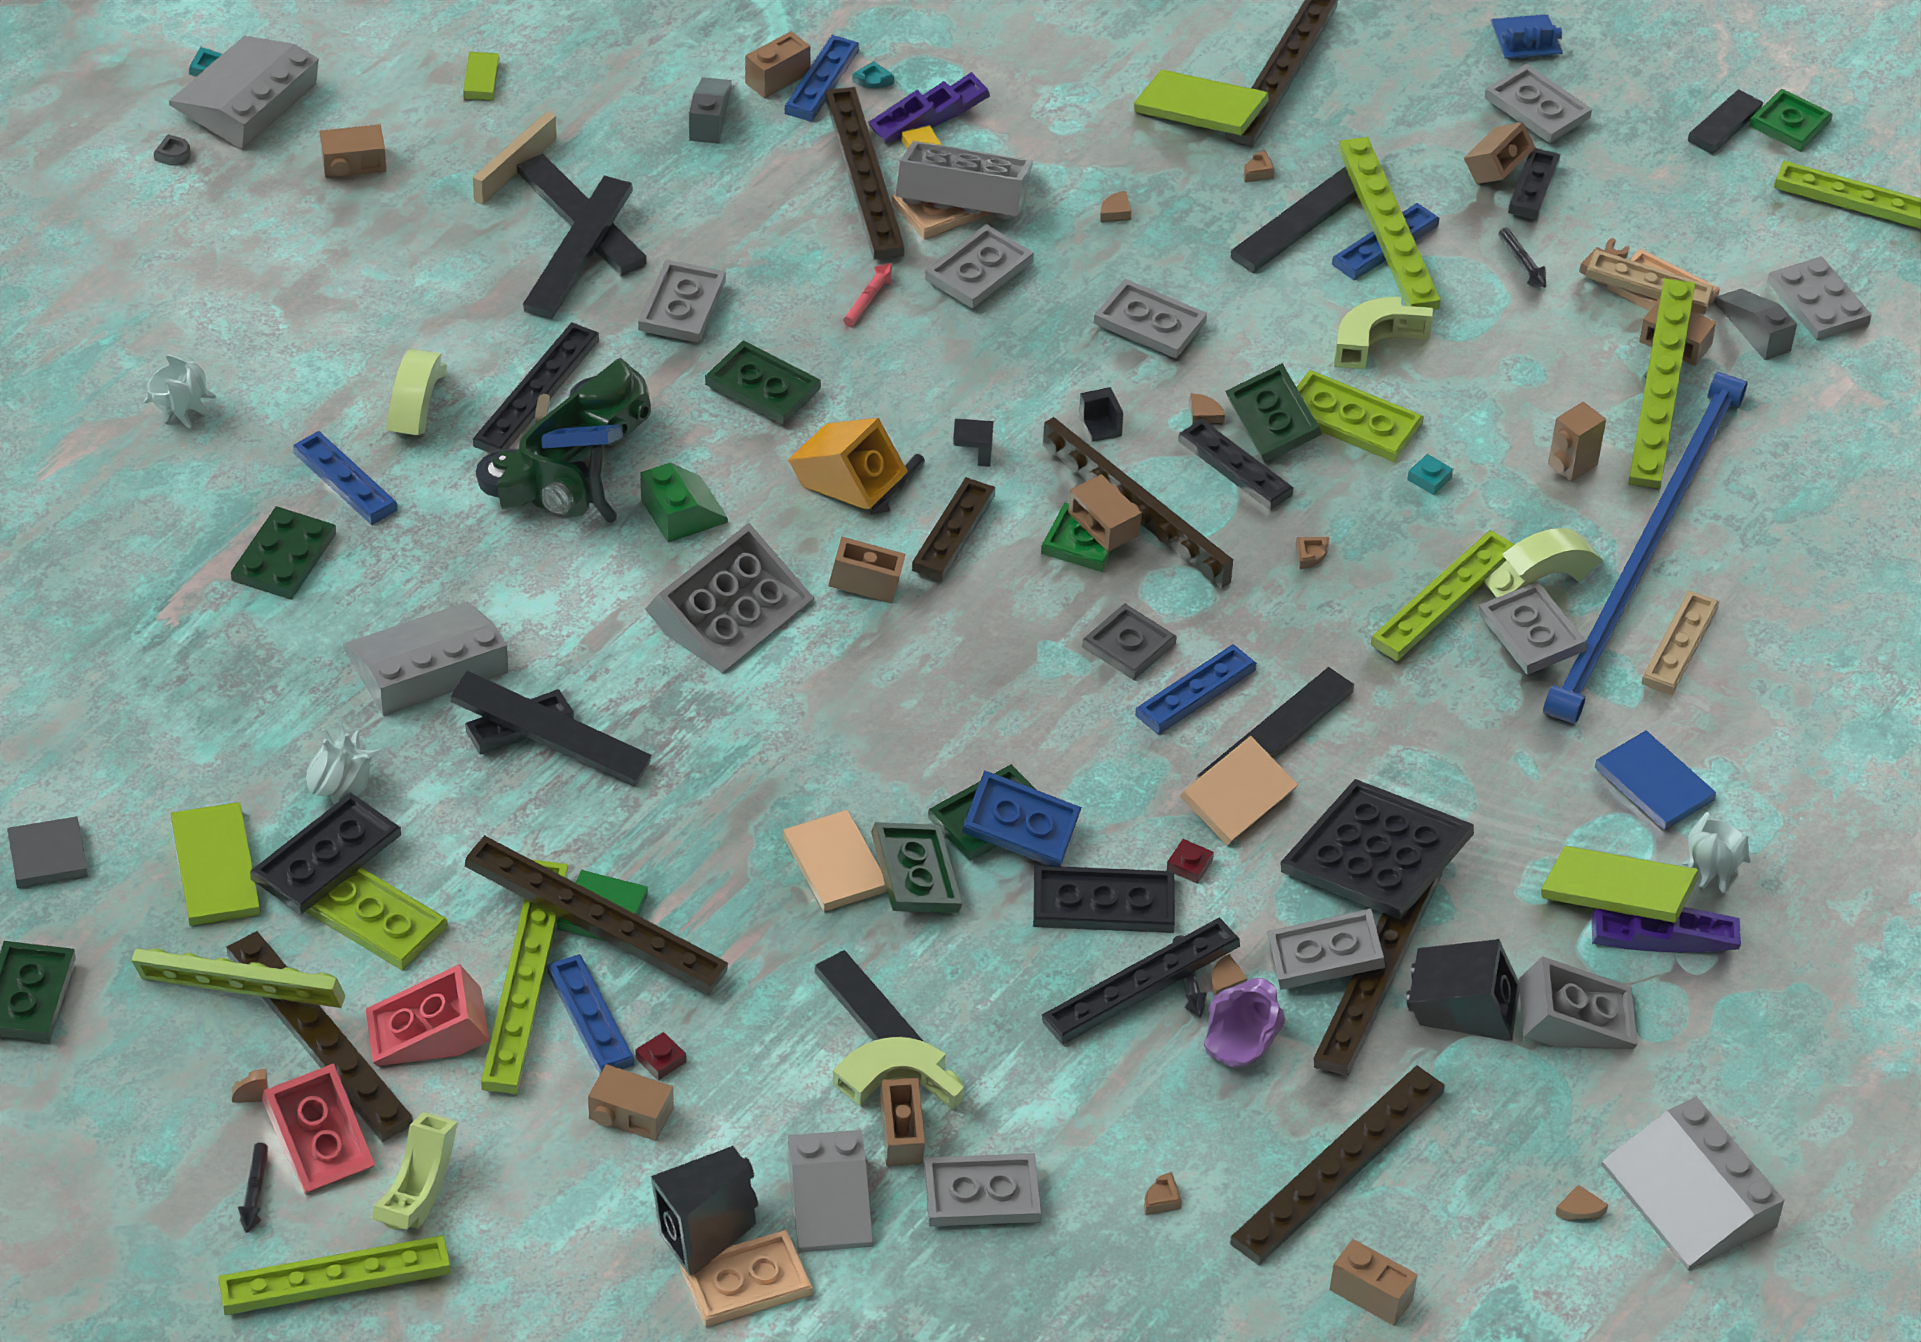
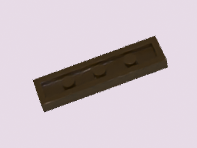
M965 477L913 559L912 571L943 581L994 499V486Z

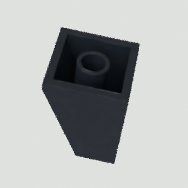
M1499 939L1418 948L1416 961L1411 965L1412 984L1411 990H1408L1406 993V1004L1410 1012L1413 1011L1419 1025L1505 1041L1513 1039L1520 993L1519 980Z
M734 1146L651 1176L660 1235L689 1276L700 1271L757 1224L754 1208L758 1207V1199L751 1187L750 1179L754 1178V1170L747 1157L742 1158Z

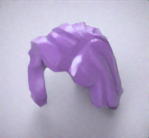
M1254 978L1235 987L1224 989L1214 996L1213 1002H1211L1208 1009L1210 1017L1207 1036L1204 1040L1206 1054L1210 1055L1211 1058H1217L1219 1062H1224L1225 1065H1230V1067L1242 1068L1255 1063L1267 1052L1285 1022L1284 1011L1279 1007L1277 1000V989L1272 983L1264 978Z

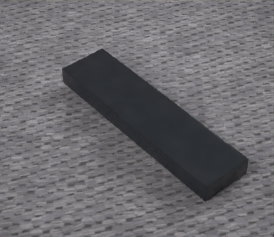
M1200 419L1179 433L1178 441L1267 509H1273L1293 495V486L1203 419Z
M845 950L815 964V974L873 1041L891 1037H904L923 1041Z

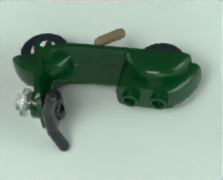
M622 358L616 359L596 376L585 378L576 383L571 389L569 397L550 413H548L550 396L547 394L540 395L535 412L536 424L523 435L519 442V449L494 451L483 457L477 464L476 478L480 489L487 495L499 497L503 510L523 506L531 501L541 509L561 515L577 517L583 516L588 511L590 503H593L607 522L612 523L616 521L617 513L605 498L601 478L605 451L603 445L605 444L592 446L589 467L587 468L585 462L576 461L570 463L568 461L588 445L542 448V436L561 428L620 425L622 426L623 438H625L646 421L651 413V401L646 381L638 371L629 366ZM620 438V439H618V440H616V441H614V442H611V443H609V444H607V445L614 446V445H616L619 441H621L623 438Z

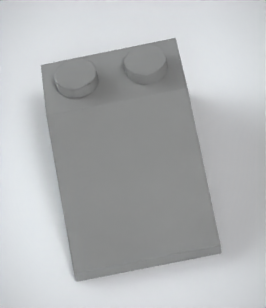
M1544 956L1519 978L1524 1037L1552 1047L1634 1049L1638 1045L1632 987Z
M862 1130L788 1135V1170L798 1252L873 1247L867 1166Z

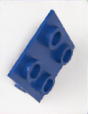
M1548 14L1491 19L1505 59L1563 54L1558 39H1562V29L1552 25Z

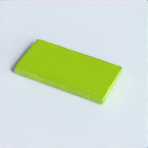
M1161 69L1133 105L1134 112L1242 135L1269 99L1268 92Z
M1309 370L1297 385L1298 391L1322 433L1393 462H1396L1423 424L1424 416L1312 370Z
M235 802L170 812L189 926L261 915L256 884L250 878V871L253 868L241 803Z
M1565 845L1541 888V894L1544 899L1676 923L1699 879L1698 869Z
M362 867L306 911V913L400 970L405 969L448 927L447 918Z

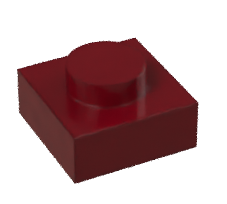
M1182 839L1167 861L1166 871H1174V874L1198 884L1213 862L1214 852Z
M663 1031L635 1049V1059L657 1080H660L686 1063V1053Z

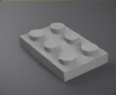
M1525 64L1485 90V99L1518 122H1523L1528 129L1549 143L1590 119L1592 114V108L1528 64Z
M986 224L926 269L925 280L973 309L1033 262L1034 253Z
M1822 256L1769 272L1767 282L1816 340L1870 324L1872 314Z
M666 259L638 320V330L699 343L726 282V271Z
M1124 279L1094 314L1095 325L1176 359L1207 322L1206 312L1128 279Z
M1538 581L1479 605L1480 616L1527 675L1587 650L1584 637Z
M1372 909L1267 931L1280 990L1385 968Z
M1035 1153L924 1157L929 1226L1041 1222Z

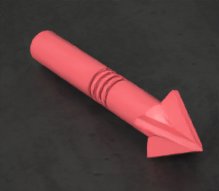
M892 263L874 267L876 275L843 319L847 326L852 327L855 325L884 283L891 285Z

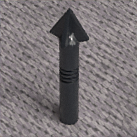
M1502 228L1498 235L1530 278L1527 284L1546 288V267L1538 268L1509 228Z
M914 454L907 462L905 467L908 472L871 507V514L891 511L889 503L924 464L925 459L922 455Z
M1184 935L1175 936L1172 942L1184 937ZM1193 972L1182 979L1186 991L1185 996L1188 1000L1184 1008L1201 1018L1205 1008L1204 1003L1207 993L1200 992L1196 973Z
M261 1142L254 1144L244 1206L238 1207L240 1213L239 1220L246 1234L262 1221L258 1213L261 1209L259 1202L268 1146Z

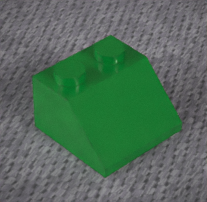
M667 463L640 472L641 501L667 542L728 523L726 514L701 476L673 463Z

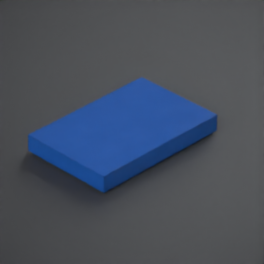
M605 425L556 429L542 436V448L609 444L623 438L622 426Z
M1647 730L1596 759L1595 768L1663 830L1670 828L1713 802L1716 797V791Z
M984 770L961 832L1046 865L1061 866L1082 807Z

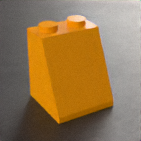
M879 418L826 423L788 459L803 487L864 509H870L908 472Z

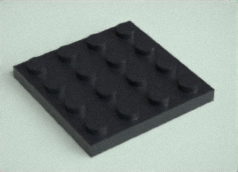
M1354 779L1280 862L1281 872L1401 919L1474 835V825Z

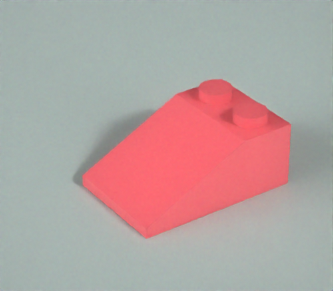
M460 964L366 1008L372 1059L376 1066L459 1056L490 1041L481 987Z
M334 1063L264 1090L263 1103L275 1133L305 1194L375 1167Z

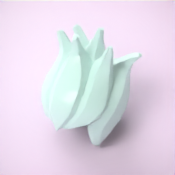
M166 354L169 364L157 370L150 378L147 385V397L144 403L154 402L162 410L165 423L175 414L190 429L192 424L188 417V409L209 415L210 413L203 406L201 398L215 399L216 395L207 389L205 372L196 362H186L178 356Z
M341 724L337 725L339 736L335 742L328 731L322 729L323 744L313 756L306 772L307 787L310 793L316 796H330L334 804L350 792L355 796L362 794L367 787L369 770L374 765V762L370 761L379 753V749L361 750L359 742L360 731H355L350 739V734L346 733Z
M1706 812L1697 821L1688 835L1689 859L1682 862V865L1701 871L1702 879L1699 885L1701 890H1704L1708 883L1716 877L1720 892L1724 893L1725 890L1729 891L1731 874L1738 875L1737 867L1743 861L1747 863L1751 861L1748 844L1749 836L1742 834L1737 828L1714 818L1708 819L1710 813Z

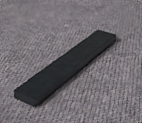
M543 153L518 164L517 173L572 227L589 199ZM612 223L595 251L620 276L646 265L647 256Z
M1346 167L1339 170L1231 250L1230 258L1254 273L1356 198L1358 194Z
M603 176L523 303L524 312L553 319L633 191L631 182Z
M571 322L475 435L473 447L488 453L509 449L535 418L538 397L542 394H547L550 396V399L599 342V332Z
M1327 667L1197 775V779L1250 736L1274 759L1352 694L1354 683L1330 667Z
M468 670L451 695V703L632 786H637L651 762V754Z
M1219 917L1043 1013L1042 1022L1063 1045L1239 948L1240 938Z

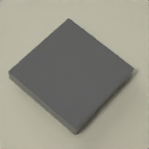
M1124 603L1083 638L1082 647L1135 680L1176 644L1177 636Z
M78 816L7 828L17 888L88 876Z

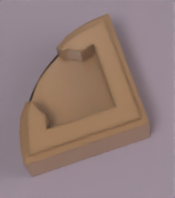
M1266 150L1255 153L1253 158L1245 164L1244 182L1274 178L1275 170Z
M1126 191L1114 193L1103 201L1100 211V222L1131 219V208Z
M1190 393L1192 424L1200 419L1207 423H1224L1225 413L1217 401L1202 394Z
M1297 537L1296 550L1299 569L1315 566L1326 557L1329 537Z
M1230 954L1222 957L1213 968L1211 990L1214 996L1224 989L1235 987L1247 981V977Z
M267 1069L253 1070L249 1072V1077L244 1078L240 1082L239 1080L236 1081L232 1088V1103L263 1102L264 1090L269 1088Z
M1172 1172L1159 1176L1146 1192L1144 1200L1145 1215L1181 1209L1182 1200Z
M1577 1185L1557 1206L1555 1215L1568 1221H1573L1574 1218H1591V1220H1595L1607 1212L1608 1204L1580 1185Z

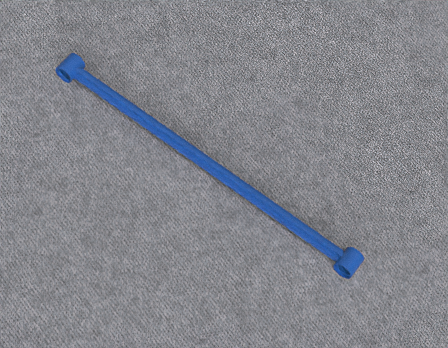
M1718 371L1715 373L1708 392V399H1711V402L1586 640L1587 650L1579 653L1562 688L1556 685L1551 686L1544 703V714L1574 725L1578 722L1586 698L1581 693L1729 407H1740L1746 393L1748 381Z

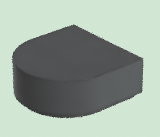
M167 134L153 152L154 161L172 166L186 163L191 156L188 141Z

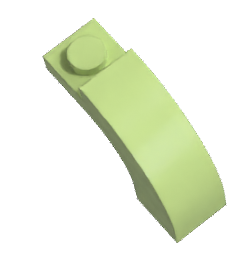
M1401 297L1377 298L1354 307L1344 316L1339 325L1334 367L1366 369L1368 348L1374 342L1383 338L1429 339L1433 308L1401 306Z
M409 349L405 353L392 390L387 431L412 435L425 433L433 387L438 379L446 376L447 363H441L442 353Z
M1567 528L1549 529L1523 539L1503 553L1507 561L1485 579L1484 582L1496 598L1532 584L1549 574L1558 572L1567 573L1580 582L1603 559L1589 541L1577 531Z
M891 1037L864 1044L846 1056L833 1070V1085L859 1106L881 1086L882 1080L918 1078L920 1085L928 1089L953 1111L963 1101L964 1095L962 1080L949 1069L943 1070L945 1068L946 1054L931 1044L912 1038Z
M422 1112L410 1124L401 1168L390 1190L374 1205L372 1220L383 1222L386 1227L391 1229H408L409 1227L419 1229L427 1218L442 1186L454 1145L457 1121Z

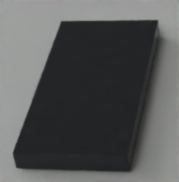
M350 792L250 871V878L302 915L400 837L401 827Z
M1034 865L1033 927L1174 933V871Z

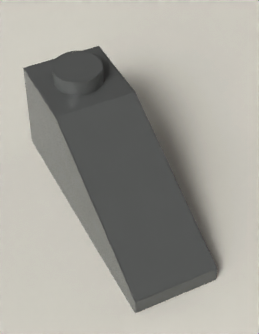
M701 78L693 93L689 110V141L720 143L732 80Z
M1742 288L1715 297L1714 302L1764 360L1791 352L1797 323L1780 304Z

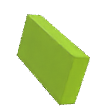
M469 52L463 99L494 100L499 68V53Z

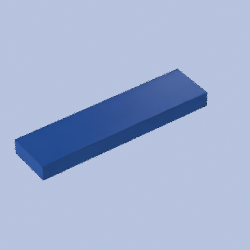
M831 35L785 104L784 114L813 122L826 102L825 90L836 87L857 55L859 42Z
M1418 202L1402 212L1414 241L1439 226L1440 218ZM1374 231L1333 256L1332 266L1355 281L1384 262L1386 258Z
M320 431L293 445V453L370 525L398 511L397 502Z
M1232 644L1136 707L1135 716L1159 735L1256 671L1257 662Z
M581 954L547 964V973L599 1075L606 1064L622 1070L634 1066V1056Z

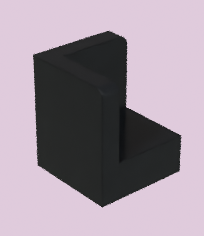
M1108 387L1080 393L1079 418L1090 440L1094 442L1122 436L1124 414L1112 388Z
M955 418L953 445L979 448L978 466L991 467L994 421Z

